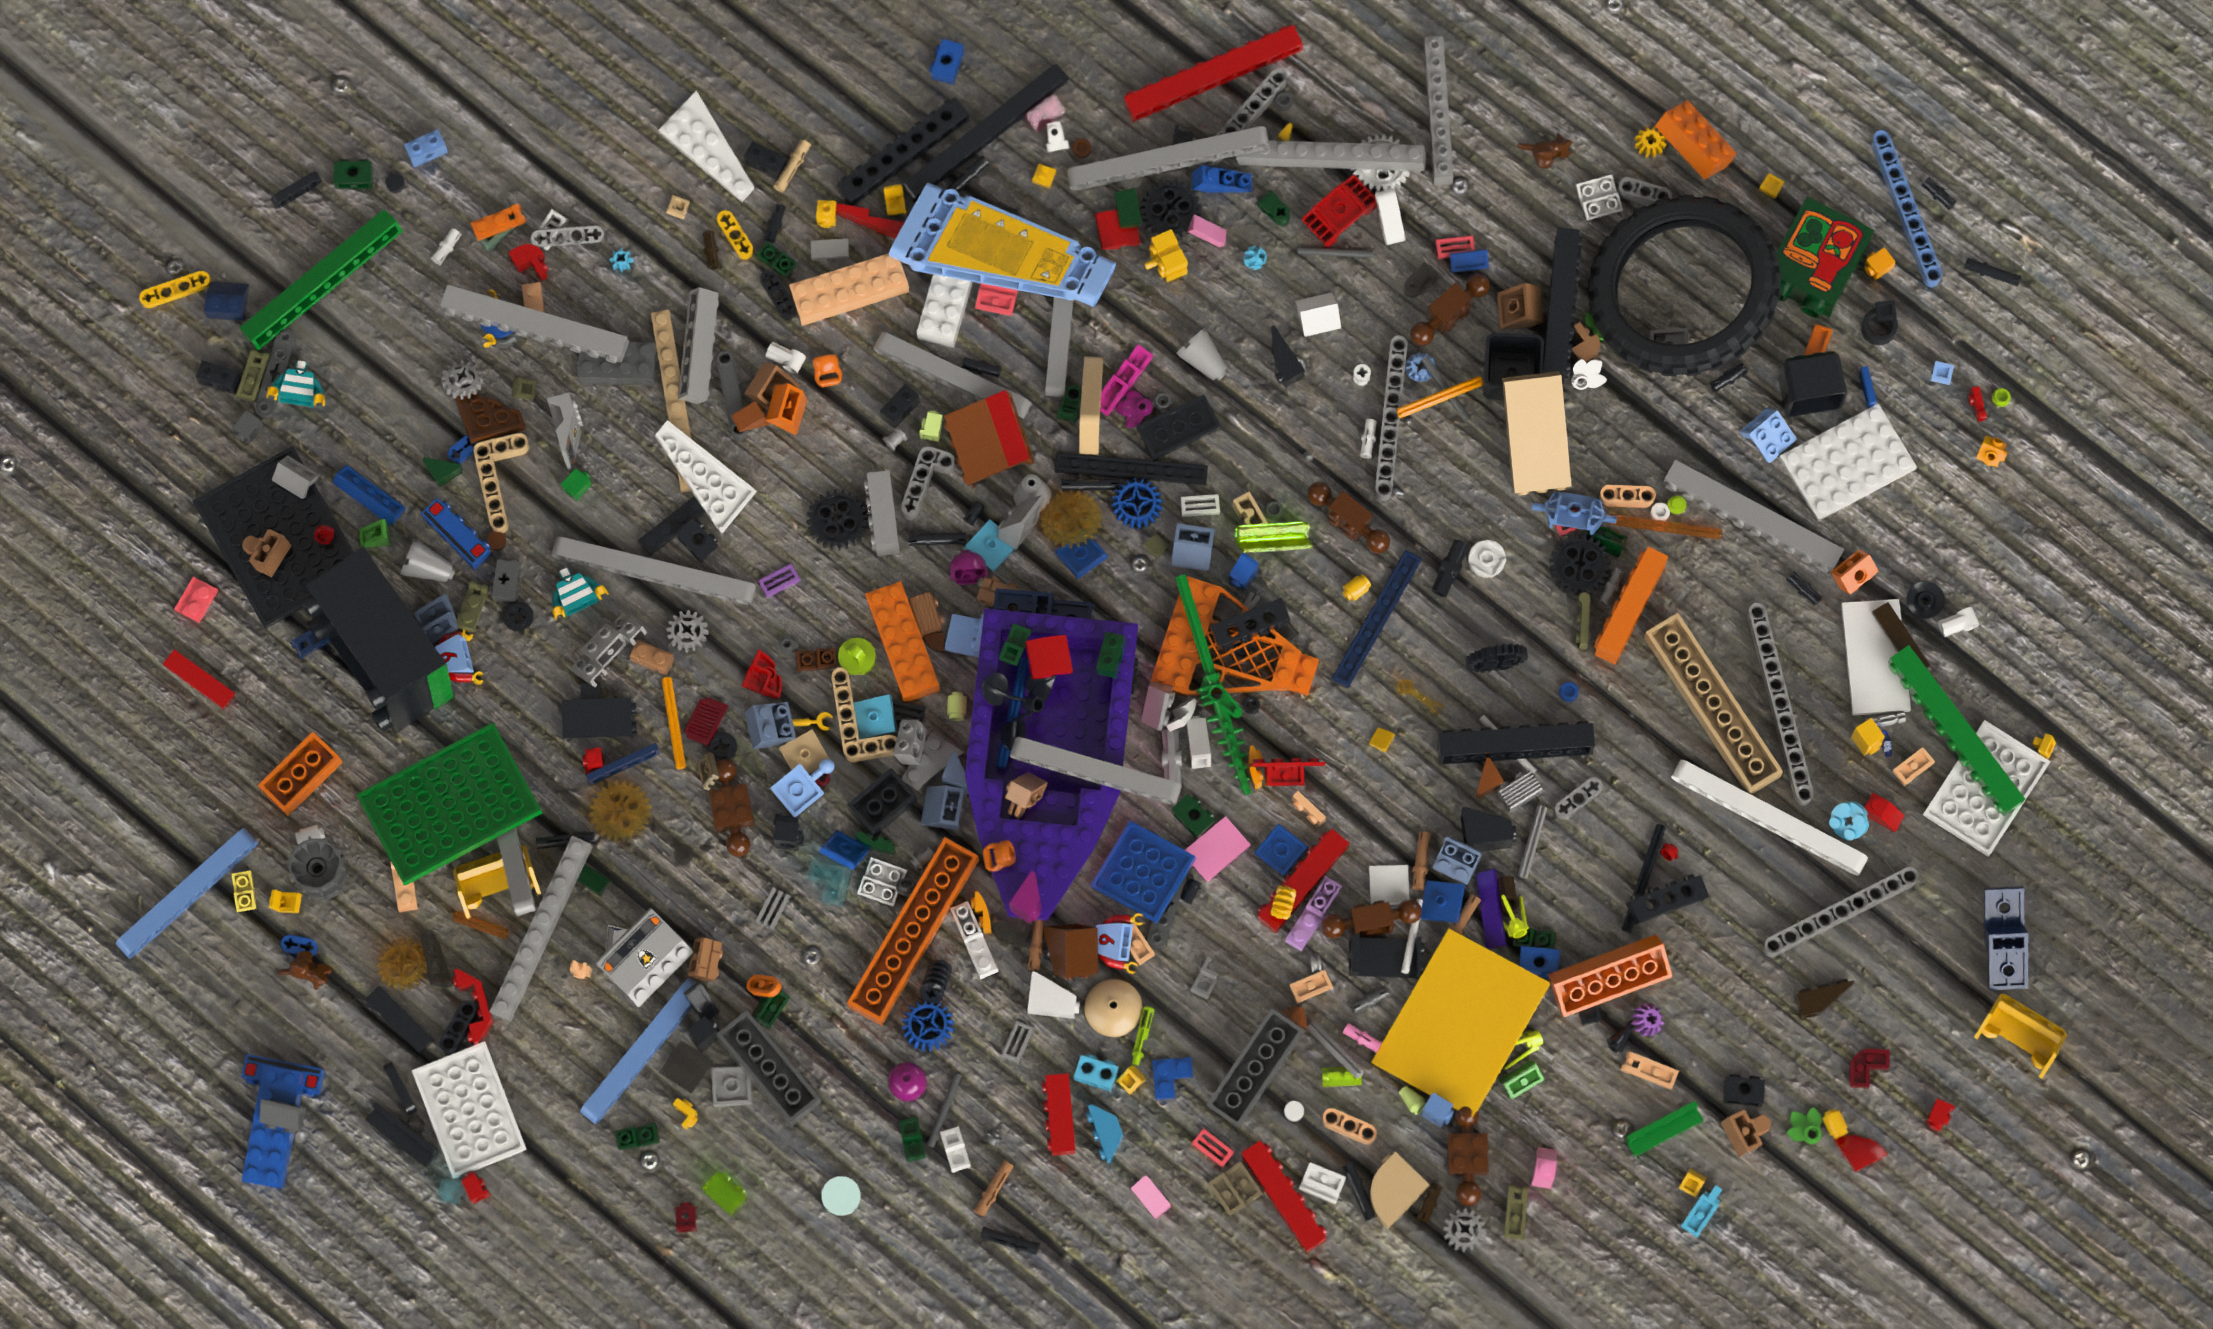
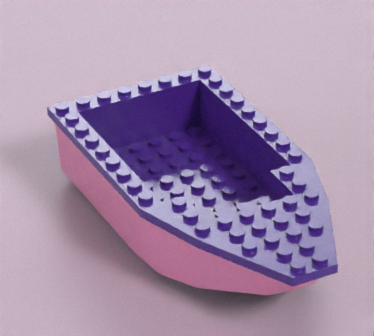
M984 608L965 780L982 849L988 844L1009 840L1015 850L1016 860L1013 865L1003 867L996 872L991 871L1008 917L1020 918L1010 911V901L1030 872L1033 871L1036 876L1042 911L1037 920L1047 921L1095 849L1121 790L1011 758L1010 753L1006 768L996 767L1001 744V730L1006 722L1011 699L1003 697L1001 705H990L983 697L982 682L985 677L992 673H1001L1008 681V689L1005 693L1012 695L1019 663L1017 666L1000 660L999 656L1005 641H1007L1013 623L1032 630L1028 641L1050 636L1066 635L1073 672L1071 674L1056 675L1051 692L1044 701L1043 710L1041 712H1033V715H1028L1018 721H1023L1026 725V739L1123 767L1138 624ZM1106 632L1124 635L1126 639V646L1117 679L1099 675L1096 669ZM1025 647L1021 658L1028 659L1027 650ZM1029 666V670H1028L1027 677H1028V675L1031 673V671H1030V666ZM1026 686L1024 687L1022 698L1028 696L1029 691L1026 689ZM1020 705L1018 716L1027 712L1022 705ZM1030 772L1048 783L1042 799L1037 801L1034 806L1027 807L1022 818L1018 820L1014 818V815H1008L1012 801L1005 798L1008 792L1006 788L1011 780L1013 781L1018 776ZM990 849L993 867H995L997 864L995 862L994 849Z

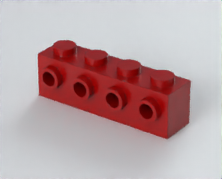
M1069 1073L1045 1075L1046 1081H1042L1043 1093H1047V1100H1044V1112L1049 1113V1120H1045L1046 1132L1050 1131L1051 1139H1047L1048 1151H1052V1156L1076 1154Z

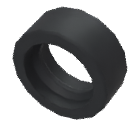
M1875 308L1869 310L1861 324L1863 337L1874 345L1889 343L1897 332L1898 320L1889 321L1891 329L1887 335L1876 336L1870 332L1868 325L1869 321L1876 317Z

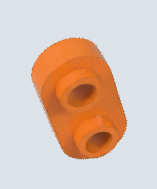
M757 974L748 980L746 987L753 995L774 997L780 992L782 985L774 976Z

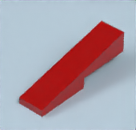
M836 203V215L893 239H896L905 223L870 216V209Z
M175 649L162 664L222 710L227 707L235 696L233 691Z

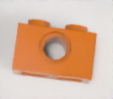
M1858 549L1832 570L1831 574L1839 589L1851 594L1857 591L1866 581L1870 580L1878 572V569L1871 556Z

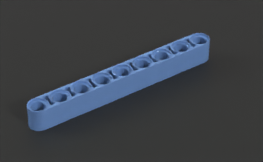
M1884 130L1877 131L1871 143L1873 152L1923 283L1927 287H1935L1942 276L1940 265L1891 137ZM1877 139H1883L1885 143L1879 144ZM1887 155L1891 157L1892 160L1887 161L1883 158V156ZM1894 172L1898 177H1891L1889 173ZM1901 189L1904 191V194H1898L1896 190ZM1908 206L1911 211H1905L1902 207ZM1909 223H1915L1917 228H1911ZM1915 240H1921L1924 244L1918 245ZM1928 257L1930 262H1924L1921 258ZM1928 274H1934L1937 278L1931 279Z
M246 828L239 830L116 941L119 949L128 958L135 956L257 846L258 841Z
M689 977L583 1105L580 1113L594 1124H597L692 1009L683 993L696 983Z

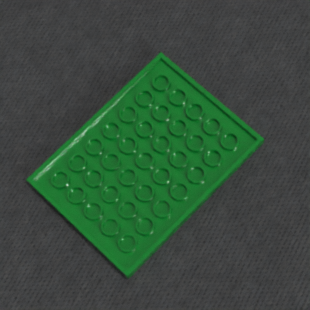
M494 723L479 729L356 794L404 886L542 814L537 801Z

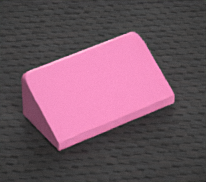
M1195 214L1193 215L1187 232L1218 247L1225 245L1226 229Z
M1147 1175L1131 1188L1155 1219L1171 1207L1170 1203Z

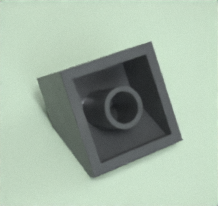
M261 1099L260 1122L265 1123L266 1128L276 1129L279 1126L284 1128V1132L295 1134L296 1131H302L307 1108L272 1099Z

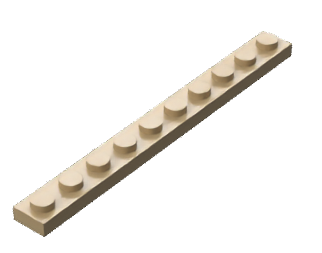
M670 311L651 313L669 422L691 438L686 404L684 400L678 399L681 374ZM678 472L681 493L691 491Z

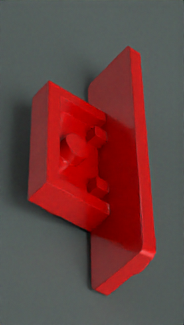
M1296 758L1284 763L1283 759H1271V763H1265L1264 759H1253V763H1247V767H1265V786H1304V766H1325V762H1319V758H1308V762H1301V758Z

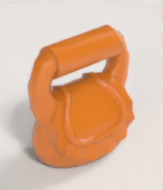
M835 354L819 356L813 359L814 378L818 386L822 388L838 385L842 380V371L838 365V357ZM834 372L838 375V377L820 380V375Z
M1009 840L988 844L982 851L985 868L988 871H999L1003 867L1013 865L1016 860L1014 847ZM990 849H994L993 852L997 864L995 867H993Z

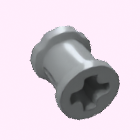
M898 426L892 434L882 438L891 451H894L895 447L902 441L908 440Z

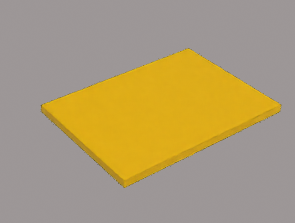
M1448 929L1371 1063L1430 1096L1432 1093L1437 1094L1452 1103L1455 1110H1460L1465 1106L1469 1107L1472 1110V1118L1480 1108L1550 986V982L1459 933Z

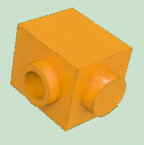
M1884 247L1877 253L1875 251L1871 252L1866 257L1864 269L1870 277L1872 276L1876 280L1893 269L1896 261Z

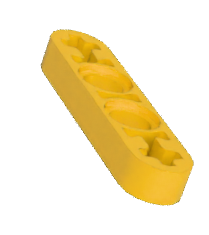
M198 271L145 289L140 293L139 300L144 307L152 308L207 289L211 284V278L207 272ZM200 277H203L205 279V283L201 284V282H198L200 281ZM192 279L194 280V282H196V287H193V284L191 282ZM183 282L189 283V288L185 291L179 289L180 284ZM165 288L171 289V294L168 297L161 295L162 290ZM147 295L152 297L150 302L145 300Z

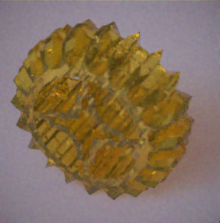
M403 938L400 939V944L393 940L394 946L391 947L387 943L386 947L388 950L381 949V953L384 956L377 957L381 961L376 964V967L380 968L377 973L382 976V982L387 981V987L393 985V989L397 990L400 985L401 990L405 991V986L408 985L411 990L413 989L411 984L415 983L416 986H419L420 984L417 980H424L425 977L422 973H428V970L423 968L429 966V962L424 961L428 958V955L423 954L425 950L423 947L419 948V943L416 942L412 945L411 939L406 944ZM406 951L414 953L418 961L407 959ZM398 952V957L389 962V959ZM404 959L406 964L403 966L401 970V967L399 965L402 964V961ZM417 967L416 971L407 978V973ZM388 968L399 971L400 979L392 977L388 973Z

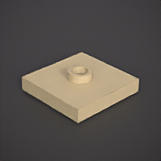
M813 729L779 747L791 770L800 763L809 775L819 768V764L823 759H829Z

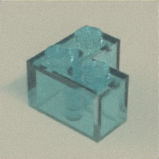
M811 860L807 880L824 885L821 902L828 906L844 909L852 870L847 867Z

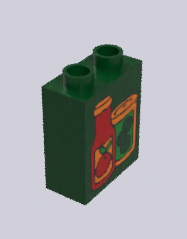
M1806 197L1776 252L1781 272L1779 301H1786L1789 297L1801 304L1800 309L1806 315L1817 319L1821 315L1830 318L1868 248L1875 230Z

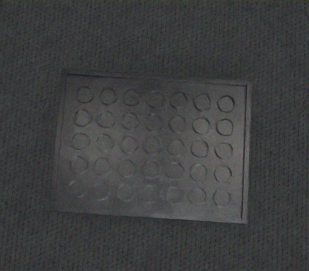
M293 446L193 500L195 507L265 629L303 609L304 607L300 599L308 594L306 585L343 562L344 558L354 552L315 483L309 486L306 497L301 499L272 481L278 462L286 456L303 464ZM327 525L334 529L332 542L325 545L315 540L314 533L318 526ZM268 529L284 535L291 544L290 549L272 577L257 571L249 562L251 555L247 554L242 547L246 537L251 535L263 538Z

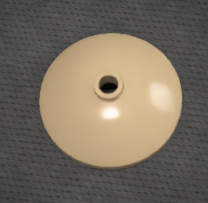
M1110 979L1098 983L1090 990L1085 1000L1084 1011L1087 1022L1097 1033L1107 1037H1120L1130 1033L1139 1024L1143 1012V1004L1138 991L1132 985L1122 980ZM1113 1002L1117 1004V1007L1114 1009L1110 1007V1004Z

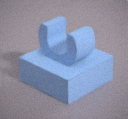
M1935 361L1931 381L1949 385L1954 365Z

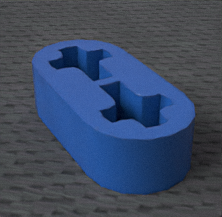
M468 435L448 450L450 462L461 464L474 454V447L468 444ZM460 452V458L454 457L453 453Z
M287 935L281 940V947L288 954L297 955L301 951H306L301 946H308L309 944L314 948L309 951L313 956L318 952L316 942L309 938ZM290 940H292V942L298 946H291L290 949H288L285 943H289Z

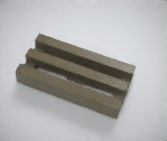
M707 752L697 764L703 788L708 791L711 788L710 784L714 785L715 783L714 778L717 780L719 778L715 757L711 752Z

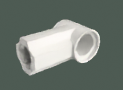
M775 342L769 345L765 355L766 358L783 365L784 369L793 374L798 373L806 359V356L794 349L789 350Z
M1972 607L1962 609L1956 615L1938 621L1939 629L1944 637L1962 630L1966 632L1980 625Z

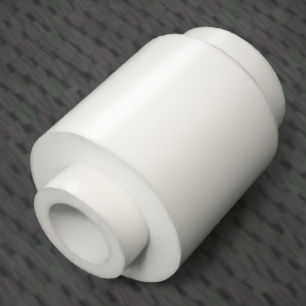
M318 825L300 829L299 832L295 833L298 845L308 840L309 836L312 839H325L323 827L319 828Z

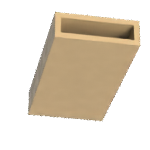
M1560 372L1502 378L1512 489L1514 493L1527 495L1530 491L1544 493L1548 489L1561 491L1571 487L1562 377Z

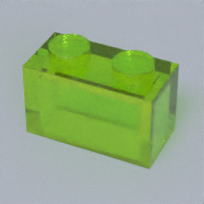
M717 1171L702 1187V1191L727 1214L733 1217L748 1200L745 1196L747 1192L739 1185L735 1187L731 1183L732 1179L725 1172L720 1174Z

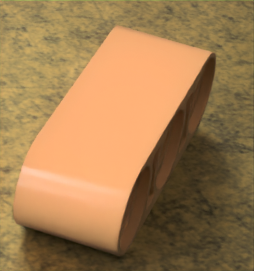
M1605 485L1601 489L1599 498L1602 505L1606 507L1649 508L1654 503L1656 493L1649 486ZM1611 493L1613 498L1607 499L1603 494ZM1628 493L1632 498L1627 500L1622 495ZM1648 494L1650 495L1651 499L1644 500L1642 498V495Z
M1333 1108L1327 1109L1323 1113L1322 1122L1326 1128L1365 1145L1375 1141L1377 1132L1373 1125ZM1332 1114L1336 1116L1337 1120L1334 1123H1329L1326 1117ZM1351 1122L1355 1128L1352 1131H1348L1344 1128V1124ZM1369 1130L1373 1136L1366 1139L1362 1136V1132Z

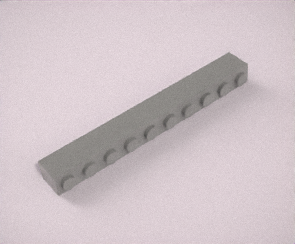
M1269 141L1268 148L1237 155L1236 159L1238 165L1425 171L1426 151L1424 145Z
M447 285L440 304L446 315L452 317L455 315L462 316V319L469 322L473 320L479 321L481 325L486 327L493 325L504 332L509 330L516 332L521 337L531 336L538 342L548 341L553 346L562 348V346L569 347L573 352H586L587 355L593 358L600 356L606 358L605 360L611 363H622L629 344L627 336L451 285Z
M1677 460L1674 461L1664 479L1663 485L1669 491H1677L1686 500L1696 501L1703 509L1713 510L1720 518L1730 519L1737 527L1747 528L1754 536L1764 537L1771 545L1781 546L1788 554L1798 555L1802 561L1808 564H1815L1822 572L1831 573L1843 554L1844 549Z
M574 836L571 837L490 1010L493 1016L511 1023L591 852L592 846L590 843Z

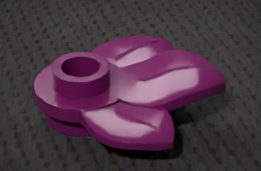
M1128 391L1126 392L1127 400L1120 402L1115 410L1120 415L1127 417L1126 427L1132 428L1140 425L1144 417L1152 412L1153 404L1149 399L1143 398L1139 392ZM1145 404V409L1141 410V405Z

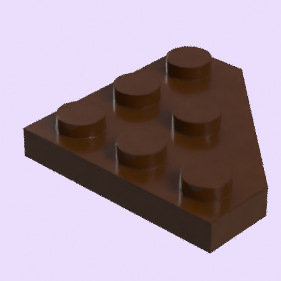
M478 392L477 395L471 393V398L464 396L463 400H461L458 395L454 398L471 444L526 430L522 415L515 408L505 407L503 403L490 397L487 399L479 395Z

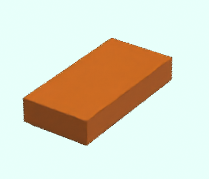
M1815 323L1804 356L1825 352L1833 329Z

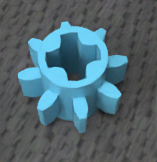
M1256 245L1248 247V251L1244 252L1243 261L1249 268L1253 267L1254 270H1257L1265 264L1267 256L1261 247L1257 248Z
M620 248V251H613L614 258H609L610 263H614L612 266L613 270L618 268L621 273L625 269L630 270L629 263L634 262L633 258L629 257L631 255L630 251L624 252L622 248Z

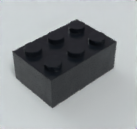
M890 768L849 802L847 807L864 829L875 837L917 802V797L898 774Z

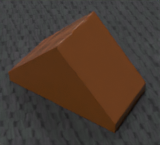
M756 401L731 416L739 432L771 424L765 421L767 413Z
M1486 758L1476 793L1477 799L1499 789L1498 787L1504 783L1491 758Z

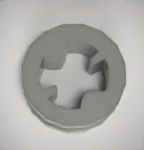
M1320 954L1316 957L1310 955L1311 972L1315 970L1321 972Z

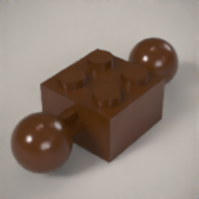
M1482 274L1471 275L1467 279L1465 290L1457 283L1453 284L1428 306L1426 318L1428 322H1418L1412 327L1410 332L1412 341L1416 345L1426 346L1433 341L1436 329L1441 334L1445 331H1451L1459 319L1463 320L1469 315L1471 299L1473 297L1481 298L1488 293L1490 289L1488 278Z
M1315 482L1308 488L1307 496L1309 501L1316 506L1325 505L1328 508V522L1333 527H1339L1343 530V534L1348 539H1354L1357 542L1363 536L1366 539L1367 548L1376 554L1383 553L1389 548V535L1381 529L1372 530L1370 528L1373 514L1345 491H1342L1334 499L1330 487L1324 482Z
M720 759L716 762L719 773L717 781L721 783L722 788L709 791L715 829L717 833L730 831L731 835L726 841L727 851L732 856L742 857L749 852L751 842L748 836L742 833L741 828L755 826L747 783L733 786V780L737 775V767L729 759Z
M1413 899L1402 901L1398 908L1391 909L1390 903L1384 902V900L1375 901L1370 906L1359 904L1354 906V909H1351L1349 918L1343 919L1337 914L1327 915L1321 922V930L1330 939L1341 937L1347 929H1352L1353 934H1360L1361 938L1372 937L1376 934L1392 933L1394 920L1400 919L1406 924H1413L1420 919L1422 908Z
M1466 1106L1460 1110H1455V1121L1461 1126V1133L1447 1135L1448 1176H1462V1183L1456 1190L1458 1201L1462 1205L1473 1206L1481 1198V1189L1474 1182V1176L1488 1175V1133H1473V1126L1479 1120V1111L1471 1118L1472 1110Z

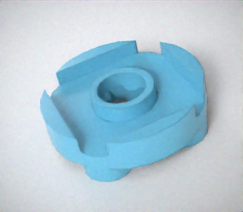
M1842 802L1833 809L1829 825L1839 837L1851 841L1861 837L1868 830V813L1858 802ZM1851 816L1853 818V825L1847 823L1846 817Z

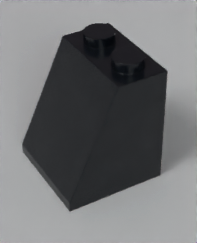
M1462 807L1460 820L1465 844L1482 852L1512 848L1513 842L1516 841L1517 832L1516 826H1512L1511 820L1468 807Z

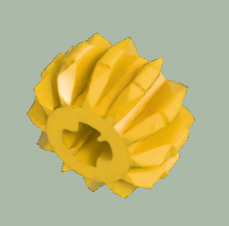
M1646 126L1644 131H1638L1639 136H1635V141L1637 142L1635 148L1639 149V155L1645 153L1646 158L1649 157V154L1655 158L1656 153L1661 155L1662 149L1666 148V143L1664 142L1666 138L1661 136L1662 133L1660 131H1655V126L1652 130H1649Z
M1288 886L1277 887L1271 908L1272 916L1280 919H1288L1290 917L1296 896L1295 889Z

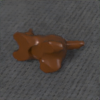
M1557 133V137L1553 141H1541L1535 145L1517 144V147L1522 150L1532 151L1533 157L1537 161V166L1543 169L1550 168L1553 165L1554 158H1566L1572 154V151L1568 149L1572 141L1565 139L1559 133Z
M301 951L297 953V958L291 961L288 969H281L277 974L292 975L297 979L308 980L313 983L314 989L317 990L319 986L327 983L326 974H331L333 970L329 965L315 964L312 961L313 955L311 952Z

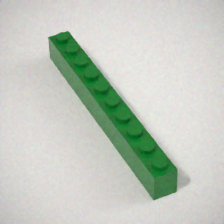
M385 209L376 214L369 222L239 327L246 339L257 350H260L403 231L398 222Z
M1908 645L1892 656L1888 661V667L1891 672L1899 676L1903 688L1911 692L1913 701L1917 705L1920 704L1924 710L1925 717L1929 721L1932 720L1935 724L1937 733L1945 737L1947 746L1951 751L1957 753L1961 765L1966 766L1970 771L1971 778L1982 786L1983 794L1987 798H1991L1994 802L1995 810L2005 816L2025 801L2024 796L1913 649Z

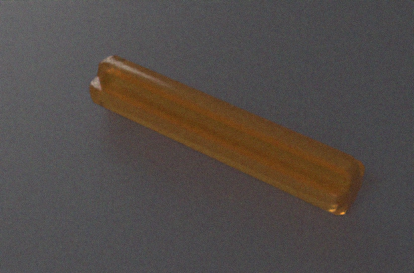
M456 911L453 916V920L457 923L502 939H506L509 930L505 927L471 915L470 918H467L465 913Z

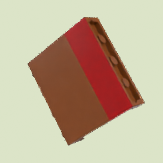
M1007 390L944 415L946 420L944 426L951 435V446L957 452L956 461L959 467H962L963 481L972 488L976 487V482L1023 462L1027 465L1035 463L1012 394Z

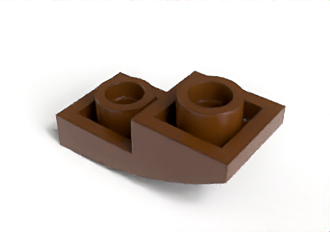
M836 648L796 651L795 653L796 671H816L837 667Z

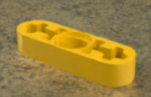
M721 211L717 215V223L734 251L741 259L751 258L754 252L753 246L730 211ZM722 217L729 218L731 227L728 228L726 222H722ZM732 231H739L741 235L738 239H732L730 233ZM742 242L743 246L748 248V253L741 252L742 249L739 243Z

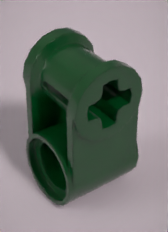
M1269 190L1256 202V205L1275 224L1285 226L1290 220L1289 208L1272 190Z
M1070 385L1067 387L1057 419L1071 420L1076 424L1082 390L1079 386ZM1076 392L1079 396L1076 399H1072L1069 397V394Z

